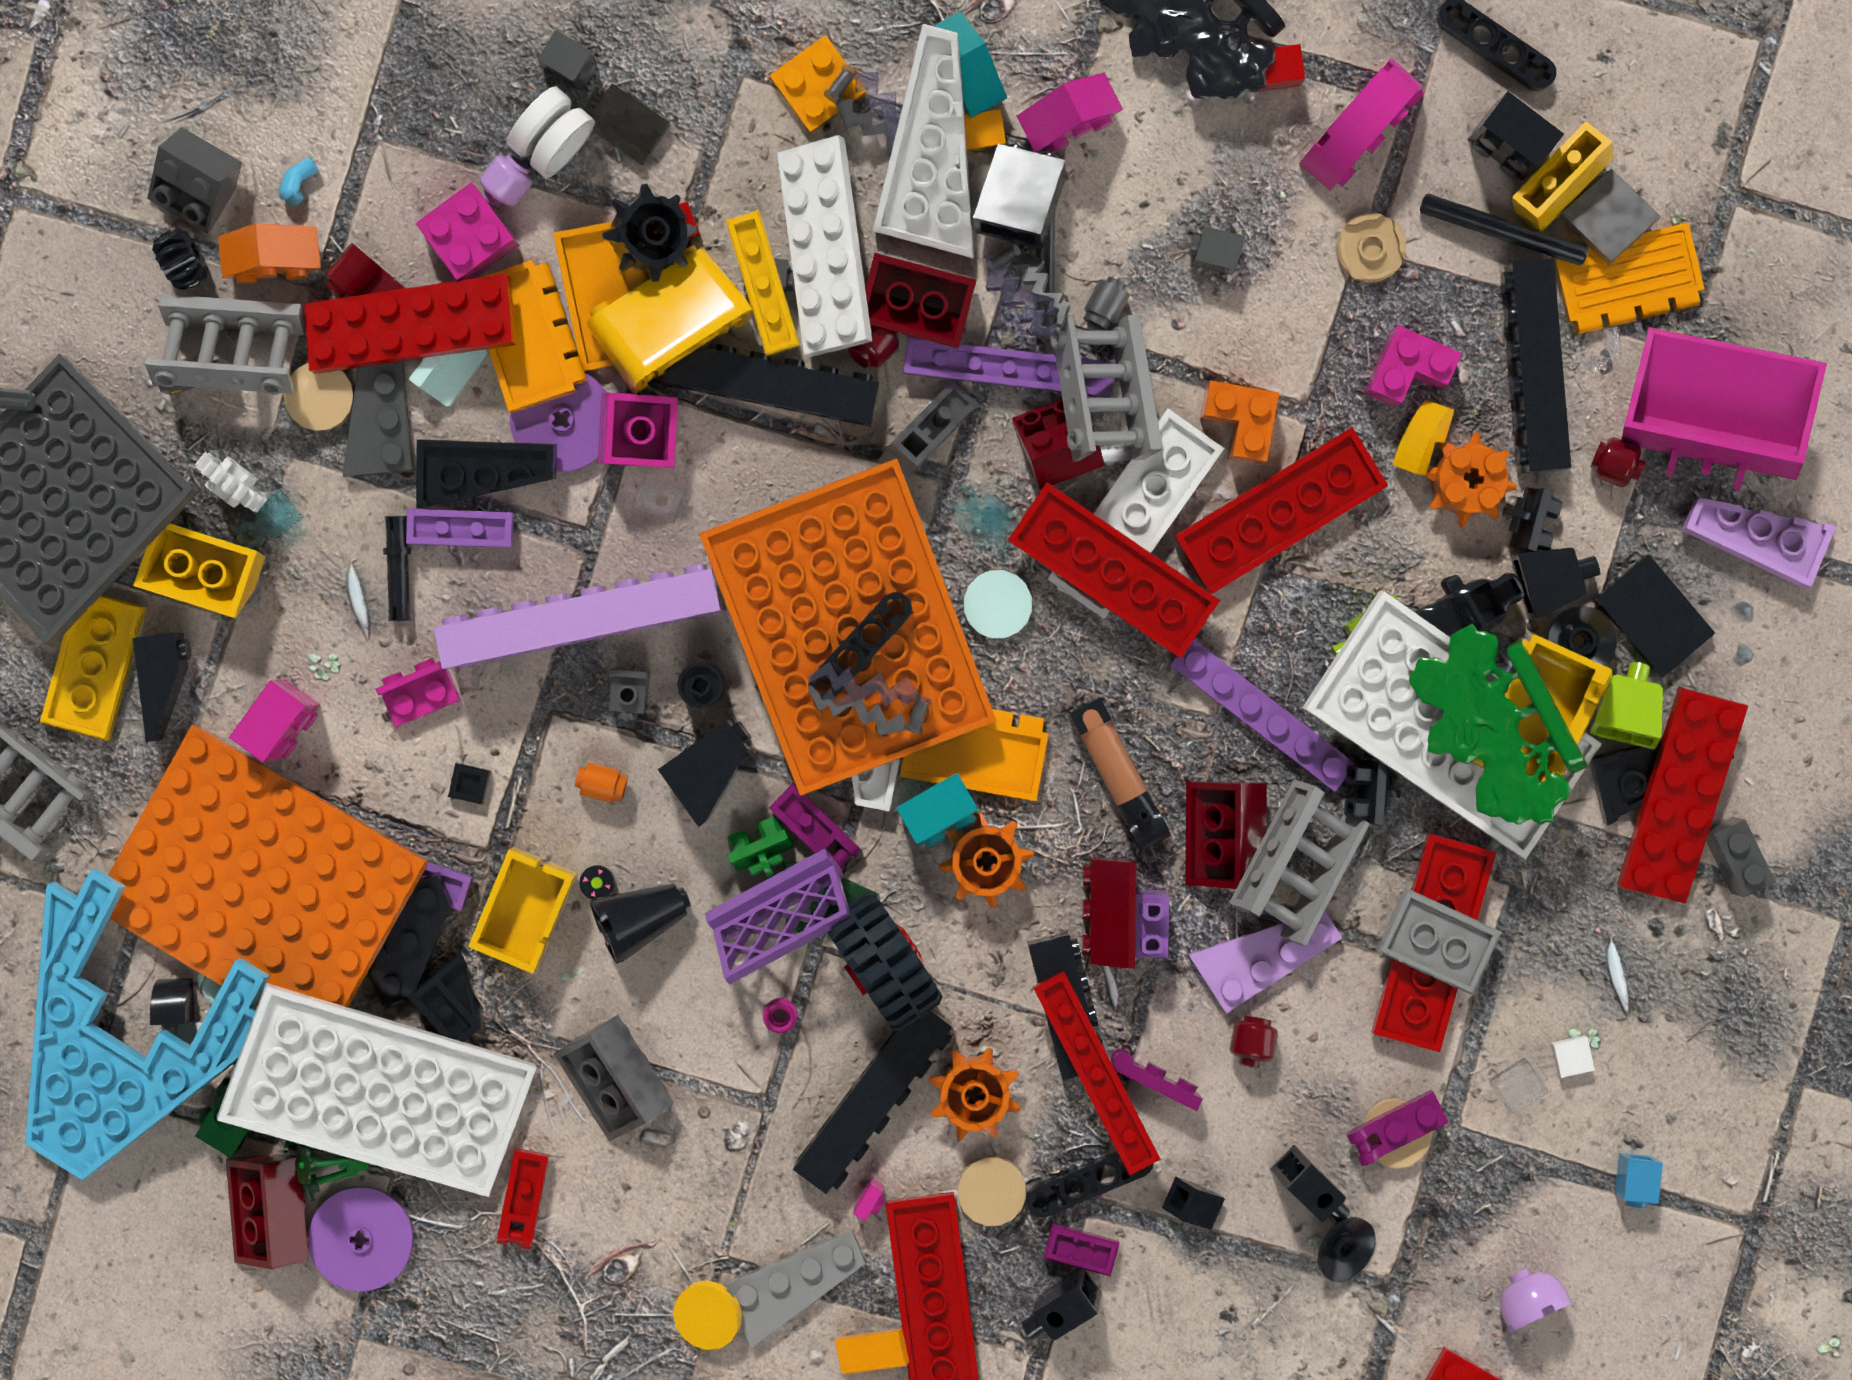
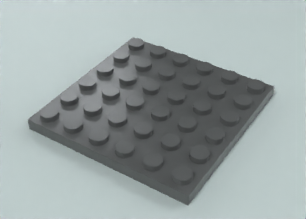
M60 353L25 389L36 395L35 408L31 411L6 409L0 415V596L33 632L49 646H53L199 493L109 400Z

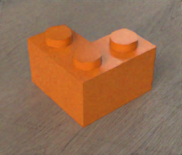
M255 223L218 236L222 278L236 279L237 284L258 283V278L277 277V274H286V279L289 280L305 279L308 277V272L321 269L317 227Z
M1211 380L1205 385L1200 419L1234 425L1228 459L1260 465L1268 461L1279 392Z

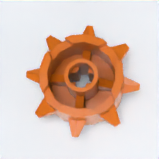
M1474 432L1468 444L1458 448L1447 441L1445 443L1439 442L1442 458L1436 462L1434 468H1429L1427 474L1423 475L1431 480L1432 491L1436 494L1429 507L1432 510L1444 507L1447 511L1457 514L1459 527H1465L1471 515L1481 512L1494 520L1498 519L1500 516L1497 504L1504 497L1505 492L1513 491L1517 488L1516 484L1508 480V469L1506 467V459L1510 454L1508 450L1496 452L1494 449L1482 445L1480 433ZM1470 472L1472 477L1475 478V484L1471 485V488H1469V482L1464 480V475L1470 474Z
M977 813L973 828L968 829L964 833L949 829L946 833L954 845L952 858L939 864V870L955 873L956 879L959 882L956 893L958 900L974 893L977 896H984L990 908H996L998 894L1004 893L1009 887L1020 891L1025 890L1026 886L1019 877L1021 863L1034 857V852L1018 848L1016 841L1013 839L1017 827L1016 822L1011 821L1002 828L994 825H988L983 813ZM989 851L990 856H996V861L990 863L989 869H983L982 864L977 865L976 863L977 859L982 857V852Z
M987 1048L980 1057H964L956 1049L951 1051L952 1065L947 1068L943 1076H930L928 1080L940 1089L941 1101L930 1112L932 1117L948 1116L949 1120L957 1126V1138L960 1140L963 1139L968 1131L979 1132L982 1129L993 1138L997 1137V1123L1002 1120L1005 1113L1019 1112L1021 1108L1010 1098L1008 1088L1019 1076L1017 1070L1002 1071L993 1062V1049ZM974 1086L980 1087V1092L984 1093L983 1096H976L975 1100H970L969 1093L966 1091L968 1089L972 1090Z

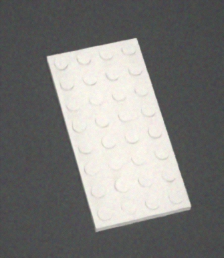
M1379 590L1302 708L1523 859H1527L1550 823L1546 822L1540 825L1530 819L1517 825L1506 822L1501 817H1490L1479 813L1476 809L1475 788L1479 778L1483 775L1484 768L1472 762L1464 764L1454 760L1449 753L1438 755L1427 752L1430 727L1442 718L1443 710L1431 704L1422 703L1411 687L1409 677L1411 672L1415 670L1416 663L1421 657H1436L1444 662L1447 661L1449 658L1450 637L1386 592ZM1495 674L1486 676L1488 682L1499 679ZM1509 685L1508 688L1504 691V694H1505V695H1506V693H1507V691H1508L1510 685ZM1585 732L1578 747L1588 766L1602 743ZM1568 769L1566 770L1563 778L1568 781L1571 788L1570 792L1585 769L1577 773H1571ZM1563 802L1559 803L1554 808V816L1563 804Z
M266 983L218 1112L217 1121L489 1197L537 1067L534 1063Z

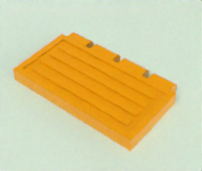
M612 222L553 233L578 355L584 371L613 366V363L587 326L588 320L592 317L589 312L604 301H607L610 305L635 289L637 285H641L649 280L647 271H641L632 267L623 272L619 269L621 259L614 252L610 242L603 240L602 237L603 233L611 230Z
M1689 222L1644 233L1609 266L1589 246H1587L1589 248L1587 258L1580 266L1551 257V259H1554L1555 276L1567 324L1574 322L1578 335L1603 329L1601 315H1604L1607 327H1613L1636 321L1635 307L1638 308L1640 318L1646 319L1670 313L1668 299H1671L1674 311L1699 306L1700 297L1698 292L1705 290Z
M529 260L482 276L507 274L511 278L516 345L488 349L509 413L513 414L576 393L575 385L586 382L587 378L580 357L577 356L569 359L565 357L576 353L577 348L569 324L555 326V324L567 319L559 293L552 292L546 295L544 293L556 287L549 263L535 266L534 261Z
M992 709L997 722L904 756L900 777L938 784L958 773L966 789L1037 801L1049 733L1042 732L1044 718L1020 714L1018 727L1011 726L1013 720L1012 712Z

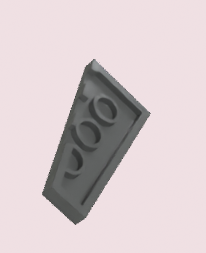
M403 361L358 368L342 477L414 471Z

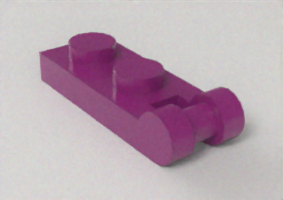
M792 783L769 807L814 853L824 848L826 849L836 839L842 847L834 855L829 851L828 853L841 867L842 871L846 868L844 864L852 856L856 858L863 851L806 794L800 796L795 783Z
M1117 1048L1111 1053V1063L1119 1073L1195 1111L1198 1110L1203 1098L1196 1092L1198 1086L1180 1077L1175 1082L1165 1077L1166 1070L1151 1062H1148L1146 1067L1135 1062L1129 1051L1124 1048Z
M1429 1090L1351 1129L1346 1133L1350 1144H1355L1359 1152L1357 1158L1361 1166H1366L1377 1161L1380 1157L1448 1124L1449 1121L1435 1093ZM1376 1133L1380 1142L1371 1146L1367 1138L1369 1135Z

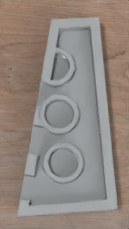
M851 1229L725 1282L726 1291L732 1297L735 1296L740 1303L743 1315L741 1327L750 1348L752 1349L865 1265L866 1260L854 1231Z

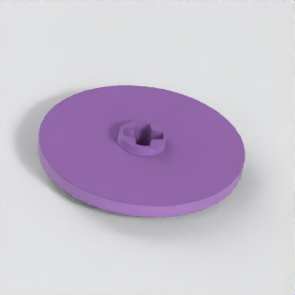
M586 373L587 381L575 385L576 393L510 414V429L515 442L557 444L556 472L579 470L598 459L601 393L607 392L598 381ZM557 412L562 414L570 413L567 419L570 425L567 428L561 425L557 428L554 426L557 421L554 415Z
M367 1186L347 1188L329 1197L315 1213L308 1234L310 1255L318 1271L334 1285L346 1290L360 1292L378 1289L394 1280L408 1263L414 1243L412 1223L404 1207L387 1192ZM360 1230L364 1231V1237L370 1240L363 1247H359L358 1241L353 1240L352 1237L356 1236Z

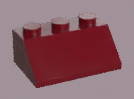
M874 253L865 287L870 325L959 349L977 280Z
M1186 782L1185 885L1237 889L1266 833L1267 783Z
M1089 857V865H1083V886H1089V900L1082 901V920L1088 921V935L1082 934V955H1088L1090 964L1135 969L1137 862L1132 858Z
M272 1154L226 1159L234 1263L276 1269L308 1261L309 1237L305 1226L306 1203L303 1198L302 1184L298 1181V1171L295 1167L297 1156Z

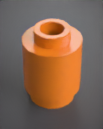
M588 762L586 768H579L575 787L580 788V796L611 804L613 801L622 802L628 782V775L621 774V770Z

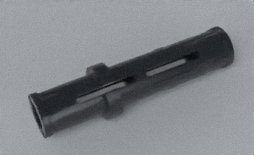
M384 516L386 548H383V555H387L388 621L411 620L408 554H411V547H408V544H406L407 516Z

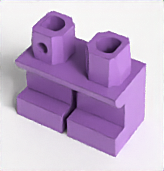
M1136 889L1135 958H1168L1169 894L1166 890Z

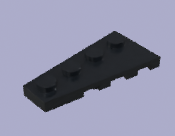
M417 439L416 509L556 479L557 444Z
M1660 739L1655 750L1636 745L1594 756L1590 761L1602 819L1605 825L1608 826L1618 821V818L1630 811L1635 812L1641 808L1662 739Z

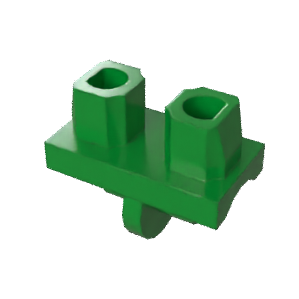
M770 817L757 824L762 839L750 843L745 831H738L727 837L730 853L727 856L730 864L734 866L737 872L748 867L752 876L764 871L769 879L775 876L772 867L784 863L781 853L793 848L794 845L785 829L782 830L774 817Z

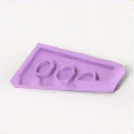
M1699 497L1694 500L1681 531L1806 590L1813 585L1836 526L1825 523L1822 525L1811 523L1806 519L1797 517L1777 516L1773 512L1763 510H1748L1739 505Z
M1324 911L1306 947L1281 937L1280 934L1286 924L1280 922L1279 924L1250 932L1247 935L1215 944V946L1191 952L1188 956L1225 1013H1228L1342 939L1327 913Z

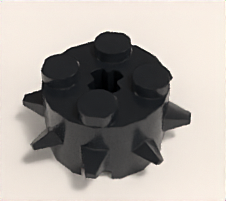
M641 184L636 200L628 204L617 199L611 202L617 213L611 223V230L603 233L602 237L603 240L610 242L614 252L621 259L619 269L622 272L630 267L647 271L652 282H658L663 266L673 262L684 267L687 266L688 261L683 252L689 242L688 236L696 233L697 227L685 222L687 220L686 215L678 206L681 199L679 195H675L670 199L664 196L656 197L653 195L648 184ZM650 227L652 229L650 236L653 239L647 237L645 228Z

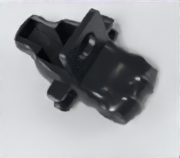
M1507 572L1492 580L1484 578L1475 579L1463 584L1458 575H1452L1441 581V587L1446 595L1436 599L1433 603L1427 604L1415 613L1449 637L1470 624L1474 625L1477 631H1486L1492 634L1490 630L1502 622L1508 608L1512 604L1523 599L1525 590L1521 581L1514 573Z

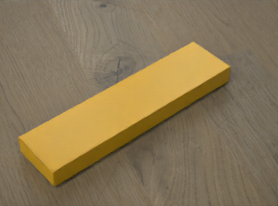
M753 211L725 220L766 356L800 347L760 211Z

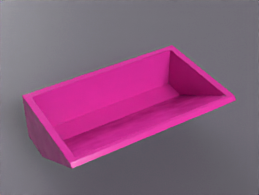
M1649 327L1621 440L1641 448L1671 454L1666 475L1673 477L1679 455L1703 460L1700 473L1703 475H1710L1712 463L1736 467L1737 471L1733 490L1740 491L1745 470L1797 480L1804 464L1827 363Z

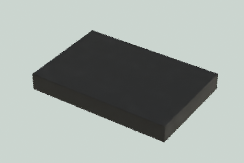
M1649 554L1644 555L1593 599L1659 678H1664L1715 634L1714 630Z

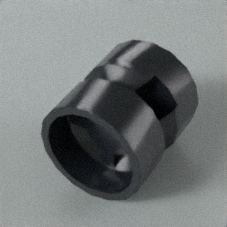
M700 662L691 664L682 671L677 687L679 695L685 703L692 707L704 708L713 706L720 701L725 693L726 682L720 669L713 664Z

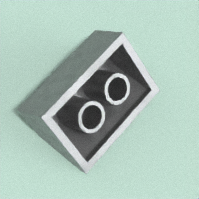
M619 1015L599 1024L554 1053L609 1141L646 1124L674 1103L668 1094L666 1086L655 1074L648 1058L641 1052L631 1036L629 1028L622 1022Z

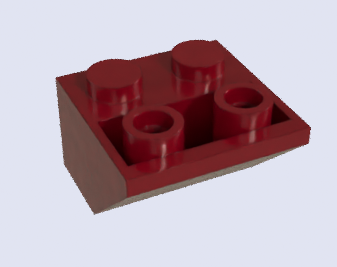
M1062 399L1012 418L1028 465L1040 490H1042L1046 482L1055 485L1105 466L1100 446H1095L1096 451L1082 460L1073 461L1071 449L1067 443L1068 429Z

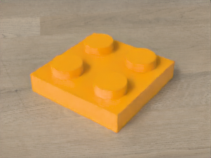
M826 35L769 75L771 81L810 134L839 115L836 105L824 96V92L830 88L843 69L853 75L854 79L840 99L844 101L853 98L854 104L867 94L863 85Z

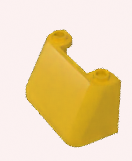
M693 245L684 250L683 255L688 261L686 267L674 263L661 272L658 282H652L649 279L610 305L607 301H604L589 312L592 317L587 322L588 328L633 394H637L648 387V381L656 375L659 377L664 374V370L718 335L721 334L723 336L728 333L730 325L737 330L751 319L752 307L704 247L696 249Z
M1533 634L1530 641L1523 639L1522 642L1575 742L1579 746L1611 681L1612 669ZM1520 678L1513 680L1505 697L1521 709L1532 704ZM1538 712L1520 720L1518 730L1524 741L1539 745L1548 738L1549 733ZM1523 747L1521 751L1527 755L1532 749L1530 747ZM1551 751L1548 758V771L1564 777L1567 767L1560 754ZM1539 754L1533 756L1527 763L1526 772L1530 776L1536 772L1540 765L1535 760L1540 757ZM1475 759L1472 761V763L1485 768L1481 760ZM1545 771L1538 778L1540 782L1547 779Z

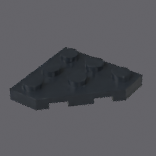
M440 872L421 878L418 881L368 971L383 1006L408 997L419 987L428 961L431 959L446 917L449 915L453 905Z

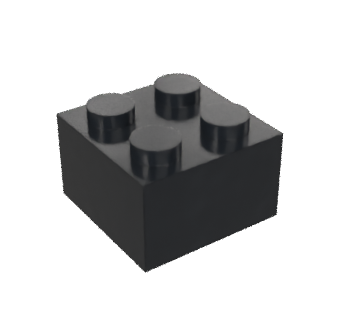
M1507 91L1490 108L1468 140L1473 143L1472 147L1478 154L1485 158L1491 156L1500 163V169L1507 176L1513 179L1520 178L1523 181L1540 167L1564 133Z

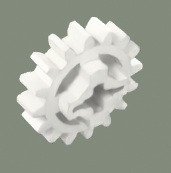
M205 452L195 464L196 468L209 478L205 486L230 506L235 508L241 503L253 512H258L267 501L266 496L253 486L258 479L232 458L226 457L222 462L219 458Z

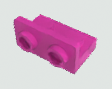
M431 658L414 665L416 671L403 677L402 673L398 672L382 679L384 685L375 690L378 696H382L395 727L404 725L461 700L449 670L442 669L441 662L435 663L434 659Z

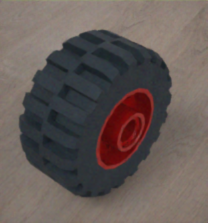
M863 893L848 904L851 917L827 933L847 962L844 968L861 994L864 996L868 993L893 1031H901L937 1007L943 996L924 967L920 952L903 927L893 921L874 893Z

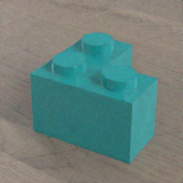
M958 12L934 25V27L958 33L963 106L970 118L1007 99L986 43L964 15Z
M958 773L896 807L918 846L925 844L927 848H931L947 839L944 832L948 831L950 827L955 825L957 830H960L974 822L976 819L973 814L979 811Z

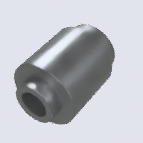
M1108 277L1106 281L1099 279L1084 308L1086 314L1083 320L1098 329L1108 331L1111 325L1116 324L1130 296L1125 291L1127 285L1113 277Z

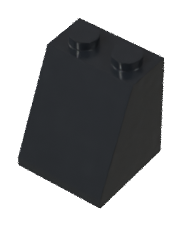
M732 719L726 720L658 769L698 827L711 818L751 748L747 741L752 737L741 721L734 724Z

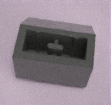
M181 127L158 147L147 199L208 234L236 189L242 162Z

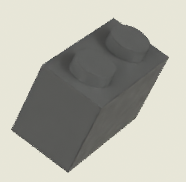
M1731 817L1710 828L1706 842L1731 894L1746 897L1776 882L1746 819Z

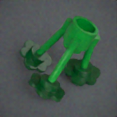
M286 1140L284 1152L288 1153L289 1145H296L297 1143ZM304 1145L297 1147L295 1167L298 1171V1181L307 1188L312 1203L316 1201L314 1193L320 1192L319 1185L344 1177L358 1176V1171L369 1169V1163L338 1154L334 1158L316 1160L314 1154H310L308 1147H304ZM338 1165L339 1169H343L321 1177H317L315 1173L317 1167Z

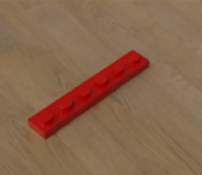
M1062 971L1033 986L1129 1175L1161 1160L1065 972Z

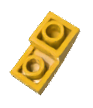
M1425 400L1406 428L1392 465L1415 474L1426 475L1435 442L1445 443L1455 409Z

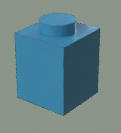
M1619 1153L1615 1194L1625 1201V1205L1630 1207L1646 1208L1647 1203L1659 1204L1663 1162L1653 1156Z

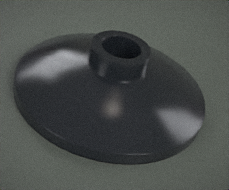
M1587 606L1573 607L1560 613L1552 622L1547 635V640L1603 666H1607L1610 663L1617 647V634L1611 620L1601 611ZM1578 634L1584 638V644L1580 648L1576 647L1573 642L1574 637Z
M1350 1217L1340 1221L1329 1230L1318 1251V1267L1327 1279L1334 1282L1349 1280L1361 1272L1367 1265L1373 1254L1376 1242L1375 1232L1371 1224L1363 1218Z

